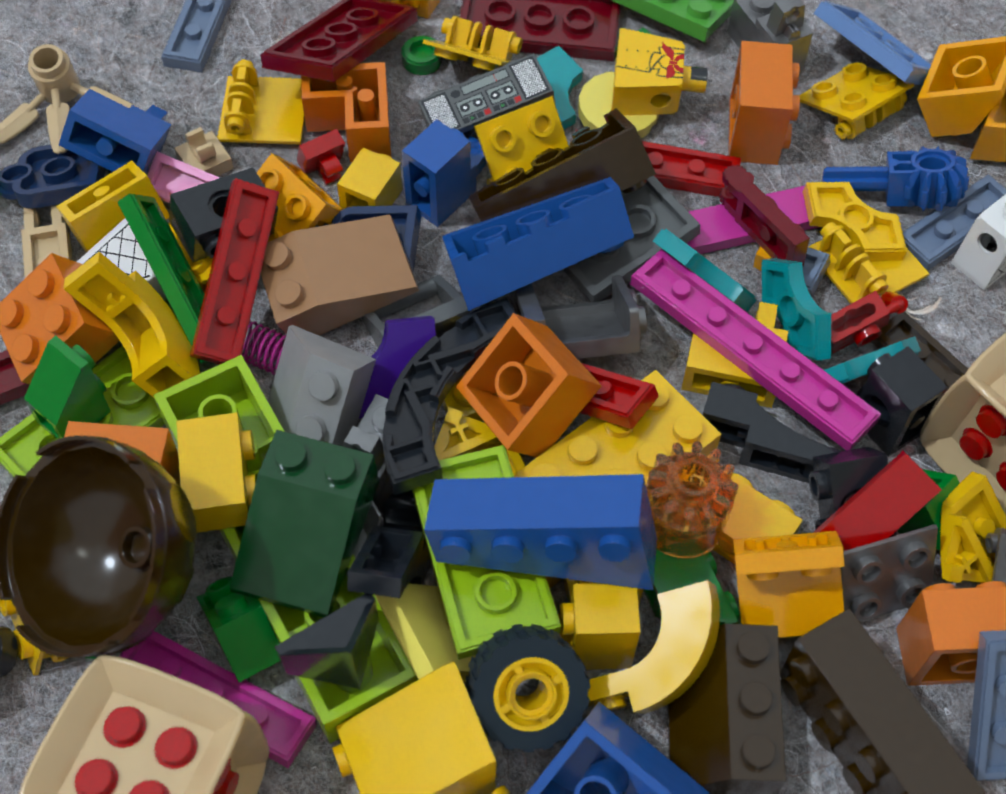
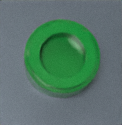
M415 36L403 44L401 50L402 63L408 72L415 75H429L440 68L442 57L433 55L435 47L422 44L423 39L437 41L432 37Z

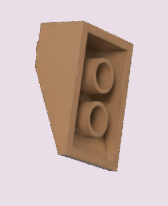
M391 215L295 230L267 243L261 269V277L276 324L286 334L288 327L294 325L320 336L365 314L420 291Z

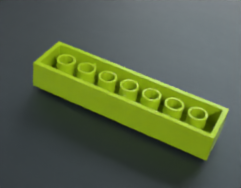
M242 355L153 395L166 427L169 428L177 448L176 421L237 412L243 431L252 430L256 459L247 461L248 475L256 474V478L276 430L284 431ZM245 526L219 529L235 561ZM352 555L331 613L365 594L347 591L348 571L355 560L354 555ZM375 595L373 596L376 600L379 621L360 689L295 676L329 744L339 739L336 726L418 680ZM258 599L279 643L324 618Z

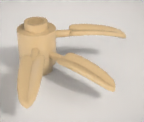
M41 45L31 52L28 62V71L40 94L29 104H21L0 123V145L22 133L38 119L39 112L36 108L44 100L51 103L46 108L47 125L52 150L58 155L68 151L58 144L70 110L67 102L74 99L78 93L84 95L89 89H92L128 108L133 104L96 86L88 89L81 86L67 53L55 45Z

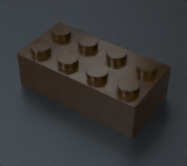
M850 608L796 640L780 671V677L782 678L781 687L789 701L795 706H801L812 721V732L819 744L827 751L832 750L844 767L842 770L843 776L855 794H987Z

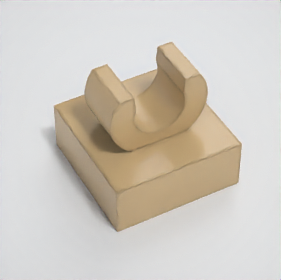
M199 127L185 134L186 143L174 148L179 161L212 175L219 176L234 169L231 157L213 131L204 134L203 129Z

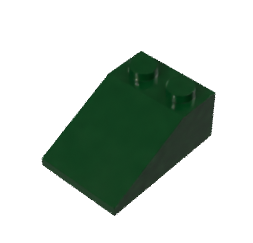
M276 430L257 476L229 587L231 592L321 617L331 614L380 482L374 454Z

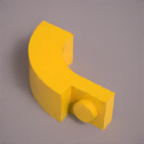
M98 252L65 278L63 289L100 318L114 332L129 357L132 368V381L153 398L154 394L200 374L197 358L190 357L192 346L177 317L159 293L136 270L128 276L101 252Z
M706 580L657 594L661 609V628L654 647L642 661L628 669L589 679L590 689H588L587 696L590 698L588 706L595 707L600 702L610 711L626 707L625 697L629 696L633 713L646 714L670 704L685 693L707 666L717 641L720 606L716 586Z

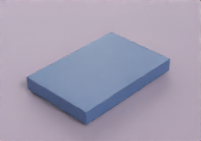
M821 1L813 14L902 81L923 86L931 63L859 10L828 1Z

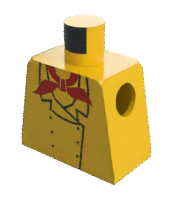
M620 28L611 111L617 108L623 115L674 114L678 111L681 91L705 93L708 68L684 66L685 45L682 41Z

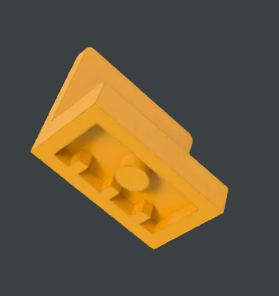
M273 153L269 155L257 171L266 188L279 192L274 234L269 236L268 242L295 230L313 228L316 225L323 226L325 223L331 225L333 218L343 210L299 166Z
M837 531L733 539L741 624L778 626V638L803 636L844 612L841 567L845 566L843 546Z

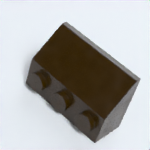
M719 625L717 641L707 666L685 693L668 704V759L710 794H778L786 783L778 626Z

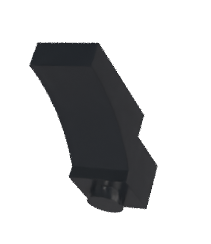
M712 382L703 416L721 433L719 442L742 448L739 464L809 483V474L814 471L812 457L841 451L811 440L779 422L756 402L757 393L746 391L741 386L735 384L723 385Z
M384 523L383 527L373 526L348 571L347 591L401 598L408 584L422 585L431 566V558L422 527Z

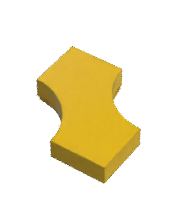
M806 182L803 196L810 226L824 227L830 222H834L837 226L843 225L846 229V235L852 240L851 245L859 244L862 247L861 254L867 253L870 256V261H899L904 259L907 248L897 214L880 212L866 205L857 197L850 182Z

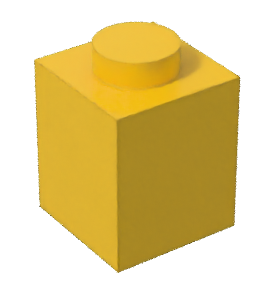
M362 148L337 183L340 206L343 209L352 206H392L403 190L401 163L386 154H378Z

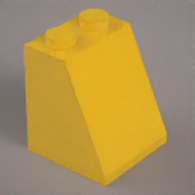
M455 661L440 667L336 726L341 744L331 748L342 778L353 775L359 791L358 794H489L496 789V759Z

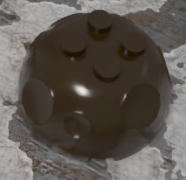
M69 436L60 438L36 451V454L42 457L25 476H14L1 503L0 599L12 601L24 624L17 625V631L37 649L50 655L66 658L111 656L128 650L148 638L152 631L182 601L194 573L193 563L197 534L195 517L184 490L160 463L150 458L145 452L106 437Z

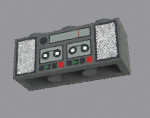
M533 53L521 59H514L506 65L482 75H475L467 81L448 89L436 91L430 96L419 100L418 103L426 128L437 119L451 129L455 128L461 131L466 138L472 136L478 139L474 128L475 125L550 96L553 97L555 103L553 89Z

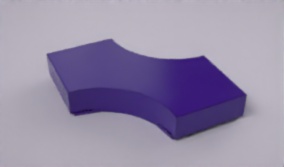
M433 316L385 321L382 342L377 351L371 356L376 359L359 419L363 418L376 394L389 399L392 388L402 370L411 358L432 337L436 336L435 318Z

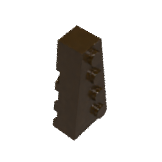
M615 108L604 115L605 125L592 130L585 126L572 134L573 140L570 146L565 149L549 148L538 154L531 162L532 168L525 172L523 168H515L473 193L469 198L480 221L483 222L611 177L616 182L621 192H633L644 186L647 182L646 179L656 173L636 127Z

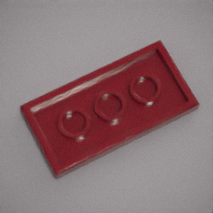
M341 0L260 54L262 68L335 82L418 21L417 8L381 0Z
M463 0L459 18L473 21L474 24L476 22L482 23V33L478 48H480L486 26L491 25L494 30L499 28L509 32H516V37L523 40L520 50L522 53L543 55L560 46L571 58L614 62L620 4L611 0Z

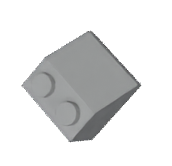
M289 326L268 400L283 430L288 433L343 446L351 428L357 426L376 359L297 326Z

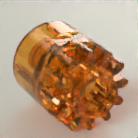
M700 441L693 443L690 452H684L683 447L679 443H674L670 456L662 453L657 454L654 468L649 472L646 484L657 535V549L677 558H695L708 553L716 547L723 537L738 490V484L732 481L734 465L725 464L722 466L719 464L721 450L719 449L712 450L708 456L701 454L702 444Z

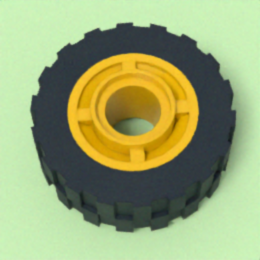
M522 624L511 625L512 628L504 631L500 629L493 633V637L487 642L484 640L478 647V653L475 658H471L468 665L470 672L469 676H466L465 686L481 726L492 741H498L502 743L504 748L512 751L514 748L521 749L523 753L534 752L535 749L540 748L546 750L552 748L554 743L560 740L564 741L571 736L570 732L575 726L578 727L584 719L582 714L585 708L588 709L590 698L587 696L588 689H590V681L584 672L586 668L582 660L567 640L564 641L559 633L552 629L550 631L545 630L541 625L531 624V626H523ZM527 679L539 680L538 687L533 693L527 696L515 694L517 687Z

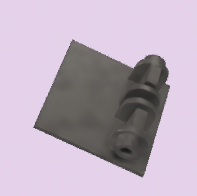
M936 524L843 551L845 567H841L844 611L850 608L858 621H867L875 616L911 607L920 592L926 587L931 586L933 582L938 531Z

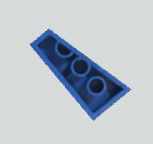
M611 177L443 235L442 238L468 311L593 255L617 250L624 245L625 241L634 238L620 187Z
M644 474L434 479L424 532L437 562L653 590L657 535Z
M598 702L526 794L710 793L602 703Z

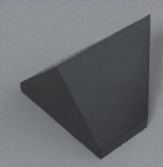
M363 594L275 646L280 663L286 674L360 689L379 621L374 596L372 594Z

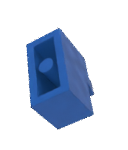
M89 89L69 110L58 145L112 172L133 161L147 174L156 152H162L172 124L164 121L168 112L155 105H152L146 111L134 105L128 108Z
M436 119L402 150L406 205H417L422 213V217L439 227L470 195L477 191L476 177L487 164L478 139L472 136L466 138L461 131L455 128L451 129Z

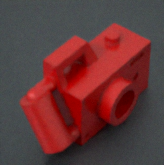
M874 291L831 314V353L834 354L854 342L858 347H862L877 339L882 334L880 328L888 325L890 314H900L906 311L908 308L907 299L891 291L885 292L880 297L877 291Z

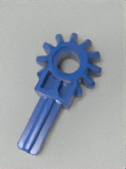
M921 146L918 152L912 150L888 151L886 166L826 167L823 170L822 182H850L854 192L885 191L886 206H918L922 208V211L926 209L942 211L944 206H957L959 199L965 197V191L968 190L969 176L966 159L956 156V151L940 150L939 146L935 149H927Z

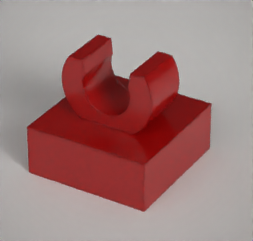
M338 129L299 145L297 162L300 168L306 174L318 170L325 185L340 180L341 176L339 173L343 171L339 160L342 159L345 142Z

